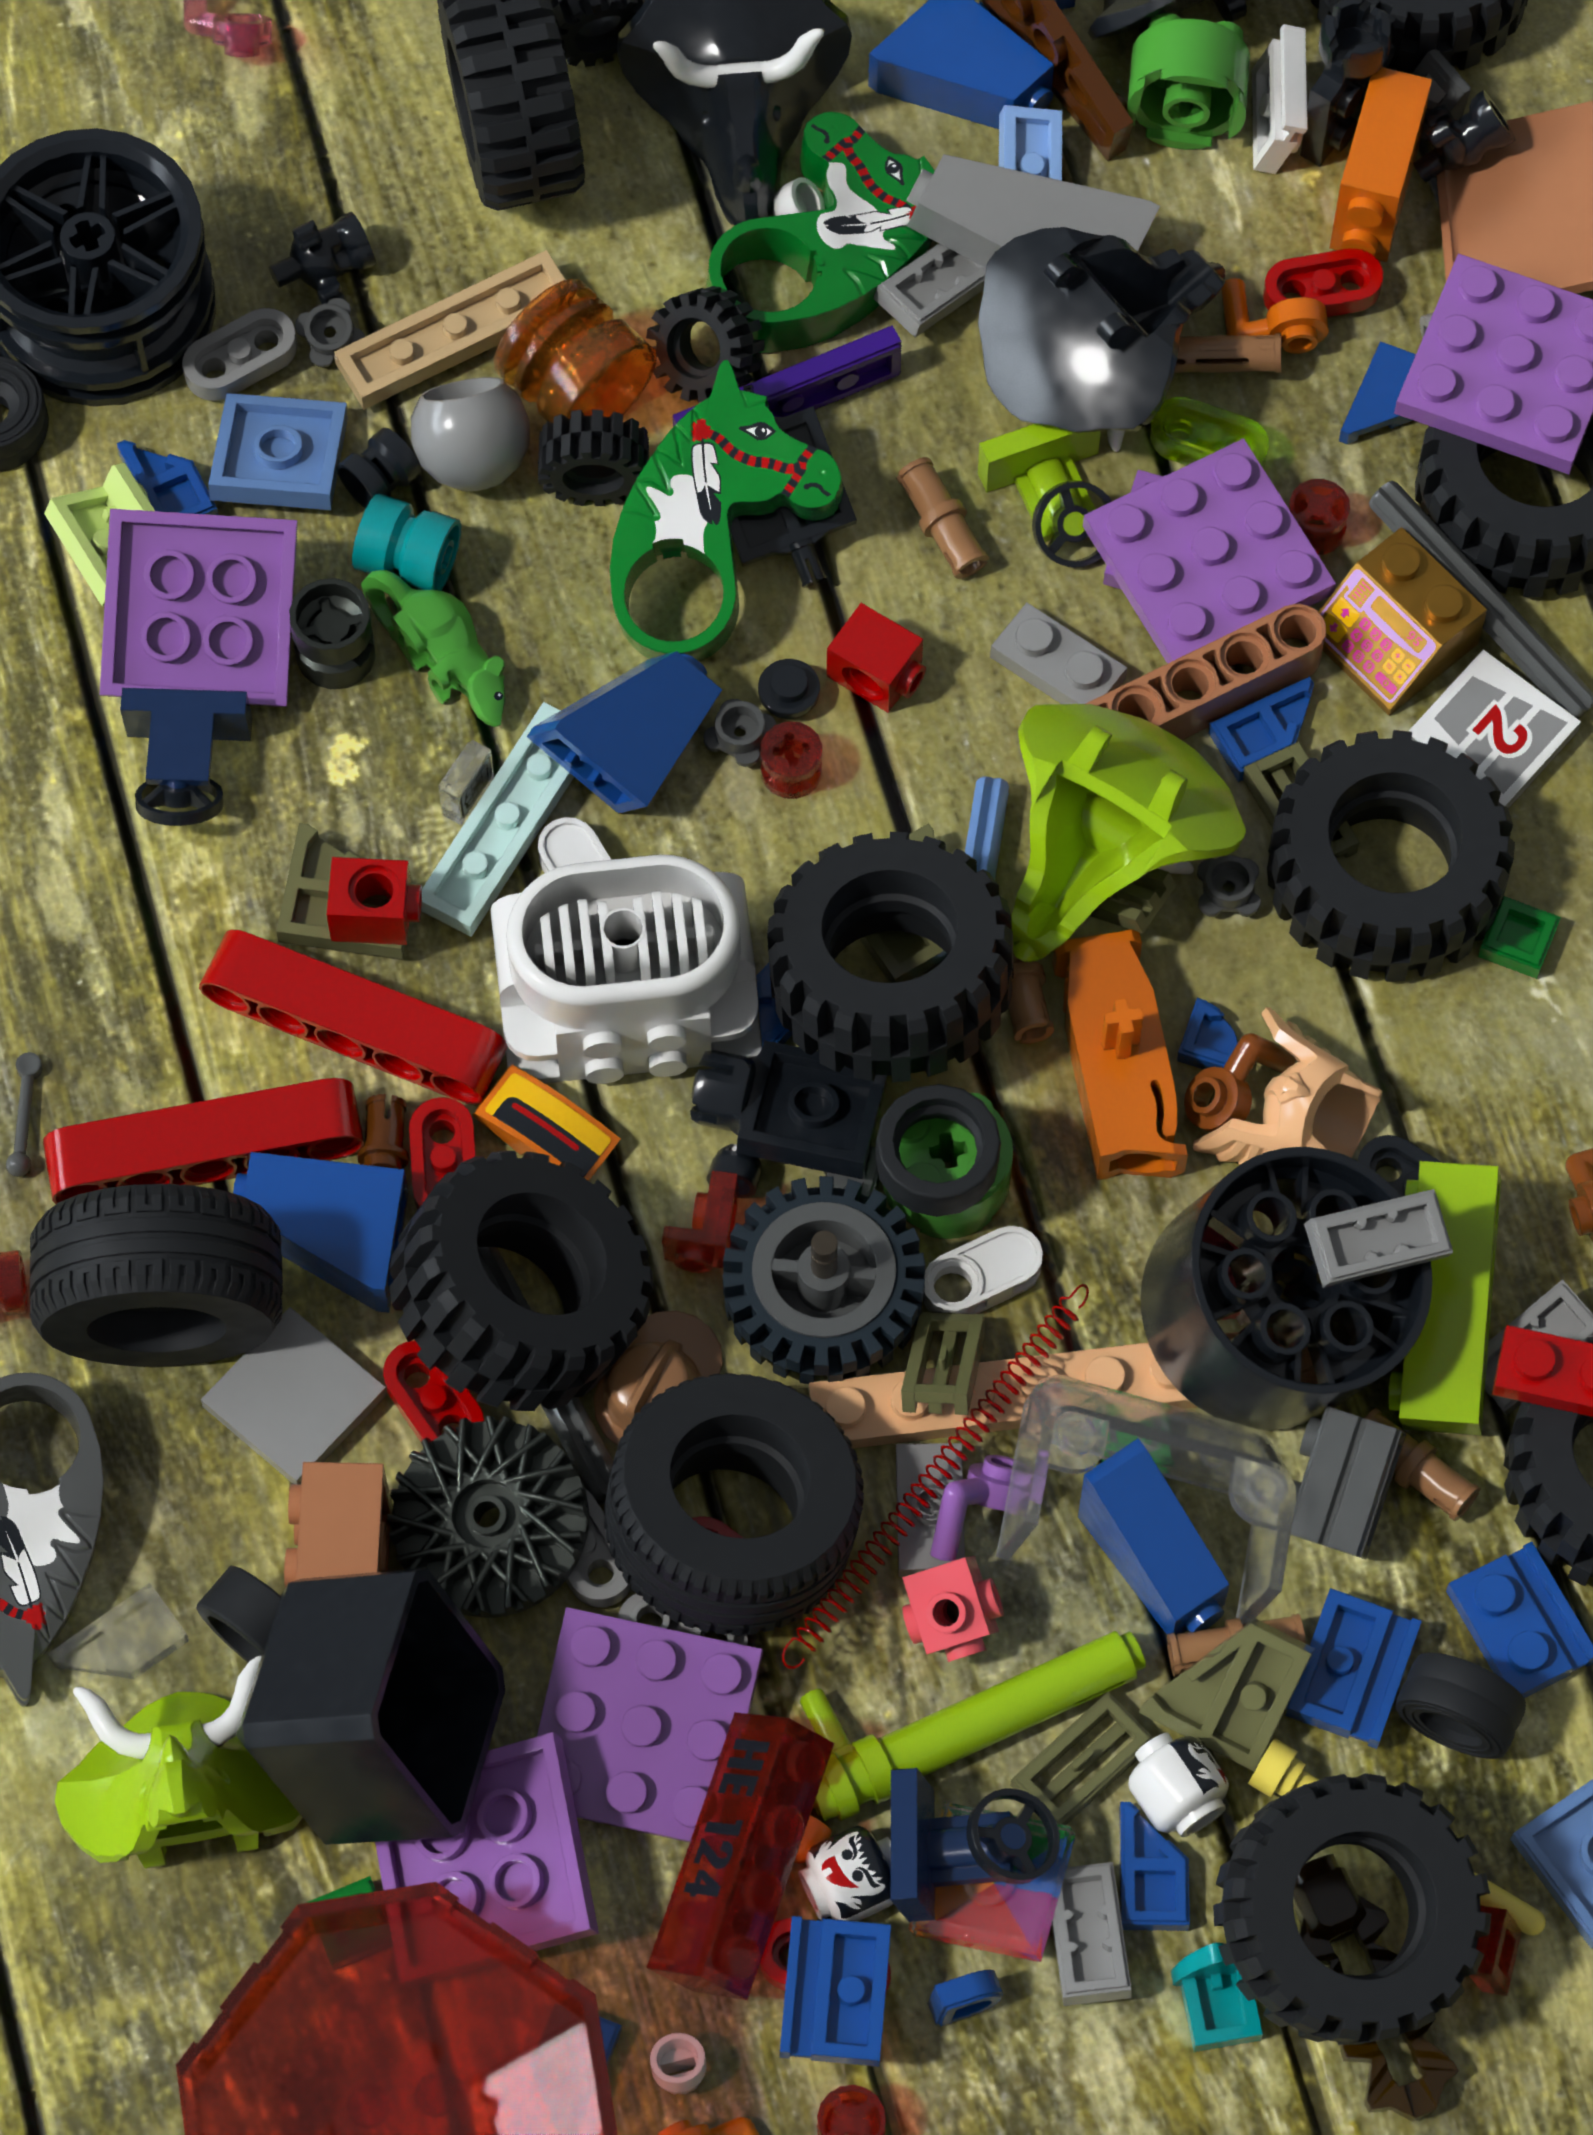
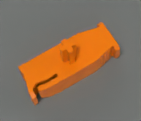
M1132 929L1068 939L1053 952L1052 965L1054 975L1062 978L1065 977L1063 995L1065 1032L1097 1180L1109 1179L1119 1174L1172 1178L1185 1172L1188 1158L1186 1144L1174 1143L1177 1128L1175 1085L1154 989L1140 963L1142 947L1140 932ZM1157 1116H1158V1120H1159L1160 1136H1159V1134H1158V1132H1157V1125H1156Z

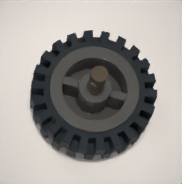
M819 1176V1187L807 1188L806 1179L802 1178L791 1181V1192L785 1195L781 1193L777 1186L766 1193V1204L760 1207L754 1202L745 1211V1223L743 1226L736 1223L730 1234V1248H725L723 1259V1295L728 1321H733L734 1335L739 1343L743 1345L747 1342L750 1345V1356L760 1365L766 1359L773 1362V1373L785 1379L789 1370L800 1373V1383L803 1384L814 1382L815 1375L828 1376V1382L843 1381V1374L854 1372L855 1377L869 1376L870 1365L878 1362L881 1368H883L893 1360L894 1349L897 1346L902 1350L911 1339L912 1326L917 1325L922 1311L925 1288L924 1253L919 1252L920 1239L914 1227L909 1230L907 1229L906 1215L898 1206L891 1211L886 1208L887 1196L874 1189L870 1197L861 1194L862 1183L848 1179L845 1189L834 1188V1176Z

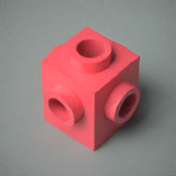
M975 1556L964 1557L902 1577L910 1604L902 1607L905 1625L914 1644L923 1642L926 1655L944 1650L948 1662L985 1651L986 1647L982 1637L999 1632L996 1618L1004 1616L1001 1598L993 1579H982ZM950 1600L959 1609V1617L956 1622L951 1620L947 1613V1606Z

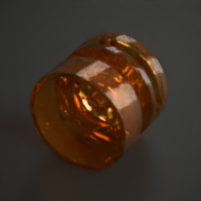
M579 278L563 280L547 288L529 302L511 322L501 338L494 356L495 372L506 383L515 387V391L529 403L537 402L538 413L551 423H554V417L560 414L570 419L571 411L582 410L584 416H591L592 409L603 410V416L610 417L613 412L624 415L644 391L657 363L656 350L623 319L613 320V309L603 300L597 298V294Z

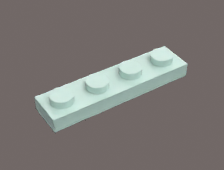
M545 702L542 703L423 886L422 912L472 937L574 778L572 774L527 738V735L534 726L561 710Z

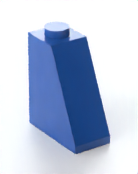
M928 0L869 53L868 86L879 94L999 129V114L1004 105L1048 108L1053 98L1054 64L975 0Z
M678 651L644 661L534 726L527 735V738L618 814L644 808L653 799L722 689L707 677L706 668L697 659L684 653L680 654Z
M251 1152L247 1174L237 1173L233 1194L246 1197L261 1205L272 1217L281 1231L282 1256L373 1310L389 1313L391 1306L389 1286L395 1280L389 1271L392 1253L399 1245L398 1238L403 1232L409 1195L405 1169Z
M1137 1438L1085 1473L1078 1518L1166 1634H1179L1189 1630L1194 1633L1199 1630L1208 1629L1215 1624L1224 1614L1222 1606L1225 1605L1230 1584L1140 1439Z

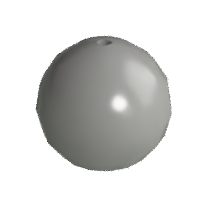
M496 377L465 379L434 387L420 395L411 415V442L421 467L438 483L460 491H479L501 484L521 466L530 445V420L520 395L503 379Z

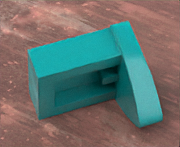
M1212 1943L1200 1948L1182 1959L1171 1970L1173 1986L1181 1987L1194 2052L1261 2041L1263 2036L1256 1999L1248 2001L1236 1986V1983L1242 1977L1235 1964L1225 1966L1218 1946L1227 1943Z

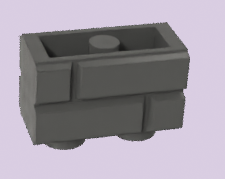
M1328 1406L1325 1408L1322 1419L1311 1417L1300 1447V1454L1310 1457L1302 1482L1290 1480L1280 1508L1279 1517L1289 1520L1285 1533L1366 1560L1407 1434L1397 1428Z

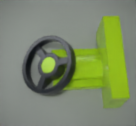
M1032 424L979 443L977 474L986 493L1015 483L1032 519V531L1035 542L1047 558L1067 567H1084L1102 558L1097 550L1091 555L1078 560H1066L1055 555L1066 541L1080 542L1088 536L1083 528V517L1085 514L1095 510V506L1086 489L1095 493L1104 505L1112 502L1103 490L1095 485L1083 482L1074 465V462L1099 453L1101 431L1077 433L1054 426Z

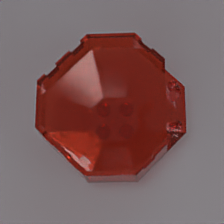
M437 1882L298 1904L280 1927L282 1933L259 1963L253 1962L220 2006L221 2014L199 2043L193 2042L176 2064L185 2135H618L596 1994L572 1978L570 1981L541 1961L538 1953L493 1921L489 1924L460 1903L459 1897Z

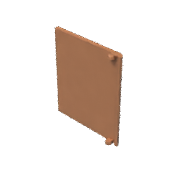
M1593 101L1506 120L1516 141L1501 149L1488 150L1477 164L1456 170H1444L1437 175L1446 281L1459 253L1575 294L1593 290Z

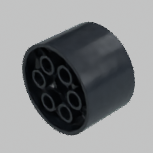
M1290 1147L1265 1152L1242 1163L1177 1215L1154 1244L1144 1269L1141 1285V1314L1145 1334L1157 1363L1174 1387L1198 1408L1222 1421L1251 1429L1277 1430L1308 1423L1311 1417H1321L1327 1406L1331 1408L1337 1407L1397 1366L1416 1343L1429 1312L1432 1297L1431 1261L1323 1288L1322 1284L1317 1282L1316 1274H1318V1269L1304 1224L1313 1218L1399 1198L1401 1195L1374 1170L1346 1155L1314 1147ZM1253 1211L1264 1213L1270 1219L1273 1225L1272 1235L1263 1233L1256 1226L1253 1220ZM1207 1225L1237 1246L1238 1249L1230 1251L1203 1242V1234ZM1294 1252L1305 1255L1314 1264L1309 1266L1305 1262L1295 1259ZM1229 1267L1231 1268L1236 1288L1230 1282L1228 1276ZM1279 1280L1286 1284L1284 1295L1291 1299L1288 1302L1280 1297L1282 1286L1277 1283ZM1240 1312L1241 1314L1235 1318L1240 1326L1245 1323L1247 1325L1230 1341L1217 1321ZM1330 1321L1340 1322L1346 1328L1349 1334V1345H1344L1333 1337L1330 1330ZM1267 1322L1273 1324L1274 1339L1285 1348L1279 1347L1271 1341L1267 1333ZM1305 1347H1308L1318 1384L1301 1382L1302 1350Z

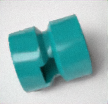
M380 493L375 494L370 500L358 527L352 553V565L355 570L367 574L375 570H388L394 574L399 571L400 578L413 589L441 591L450 576L456 560L462 524L460 519L435 511L429 512L424 510L415 518L411 503Z

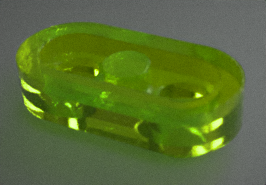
M1180 396L1165 400L1151 421L1150 440L1154 449L1163 457L1187 466L1243 438L1263 468L1267 462L1269 438L1265 429L1258 422L1193 398ZM1174 431H1184L1190 437L1180 440L1171 436V433Z

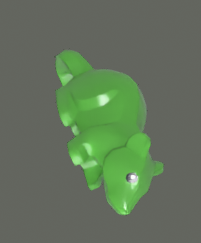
M375 570L368 574L362 581L361 587L370 608L382 626L388 631L392 640L397 643L415 671H419L425 666L431 669L428 672V681L438 701L441 704L446 703L450 700V690L452 688L467 696L471 708L481 721L492 727L500 726L506 700L503 682L505 679L503 675L505 662L500 656L496 655L488 658L486 652L478 643L471 615L464 603L452 594L444 591L412 589L399 576L388 570ZM384 592L391 597L399 612L394 616L388 607Z

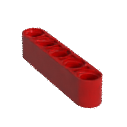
M231 929L226 931L199 984V989L204 996L227 1010L466 1104L477 1105L482 1102L508 1048L506 1040L501 1035L482 1024L241 930Z
M344 1078L314 1080L70 1125L49 1132L43 1139L51 1196L55 1204L82 1193L111 1187L139 1184L196 1186L236 1178L237 1173L247 1174L251 1152L330 1161L355 1154L364 1145L354 1085L351 1081Z

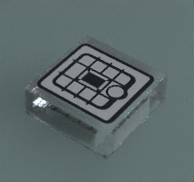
M474 740L466 744L438 785L443 816L460 825L463 824L494 778L491 749Z

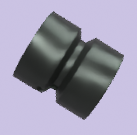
M336 578L319 579L304 586L294 597L289 609L296 660L302 674L316 686L327 689H343L359 683L371 671L376 658L369 603L364 594L352 583Z

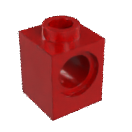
M860 603L827 647L826 677L889 713L901 695L905 698H910L923 680L926 672V666L922 664L923 638L865 604Z
M332 857L326 914L331 941L407 945L409 922L420 923L422 910V885L411 884L408 861ZM373 895H383L390 899L387 904L378 908H370L361 904L366 898Z

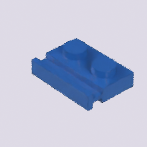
M1533 1542L1524 1545L1521 1550L1509 1556L1504 1555L1448 1584L1446 1592L1492 1672L1515 1687L1524 1698L1570 1676L1571 1672L1585 1665L1588 1667L1593 1664V1644Z
M1330 1588L1310 1646L1315 1648L1314 1653L1288 1704L1285 1716L1345 1738L1351 1736L1367 1742V1746L1377 1749L1422 1621L1415 1618L1408 1620L1392 1614L1393 1610Z
M792 1916L779 2058L790 2059L791 2056L811 2058L810 2061L879 2067L891 1925L823 1919V1921L805 1920L800 1916Z

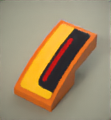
M514 1065L507 1068L472 1114L473 1117L520 1155L527 1151L549 1155V1162L559 1166L563 1161H567L581 1168L580 1176L588 1181L621 1140L606 1126L568 1098Z

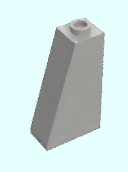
M943 154L934 174L922 169L906 200L917 206L907 227L985 268L993 254L1010 240L1042 228L1067 227L1101 236L1114 235L1126 240L1138 252L1160 208L1159 205L1150 200Z

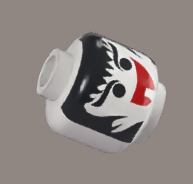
M1166 1732L1154 1737L1136 1751L1135 1756L1140 1763L1130 1774L1128 1786L1134 1798L1158 1831L1166 1833L1177 1831L1180 1837L1184 1838L1203 1829L1225 1811L1226 1806L1222 1800L1227 1794L1229 1782L1205 1744L1199 1738L1185 1736L1173 1740L1170 1734Z
M855 1826L809 1849L806 1855L807 1867L798 1873L809 1902L820 1920L830 1917L833 1920L858 1922L893 1904L891 1901V1841L888 1837L876 1841L874 1836L865 1827Z

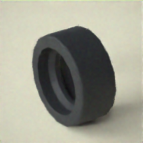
M942 1084L914 1088L896 1099L881 1118L876 1139V1163L880 1181L895 1201L912 1212L939 1217L965 1211L980 1202L995 1182L1001 1148L997 1121L983 1101L962 1088ZM935 1118L957 1122L968 1129L975 1139L977 1154L974 1165L967 1174L954 1181L935 1183L919 1179L907 1171L901 1162L899 1152L902 1136L909 1127L919 1121Z
M230 1566L198 1602L196 1609L214 1633L246 1662H249L263 1654L281 1596L244 1569Z

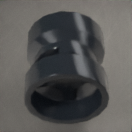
M385 427L368 440V446L361 454L352 453L336 466L337 474L347 491L365 509L375 494L380 493L391 497V491L397 486L407 487L422 474V467L411 448L398 434Z

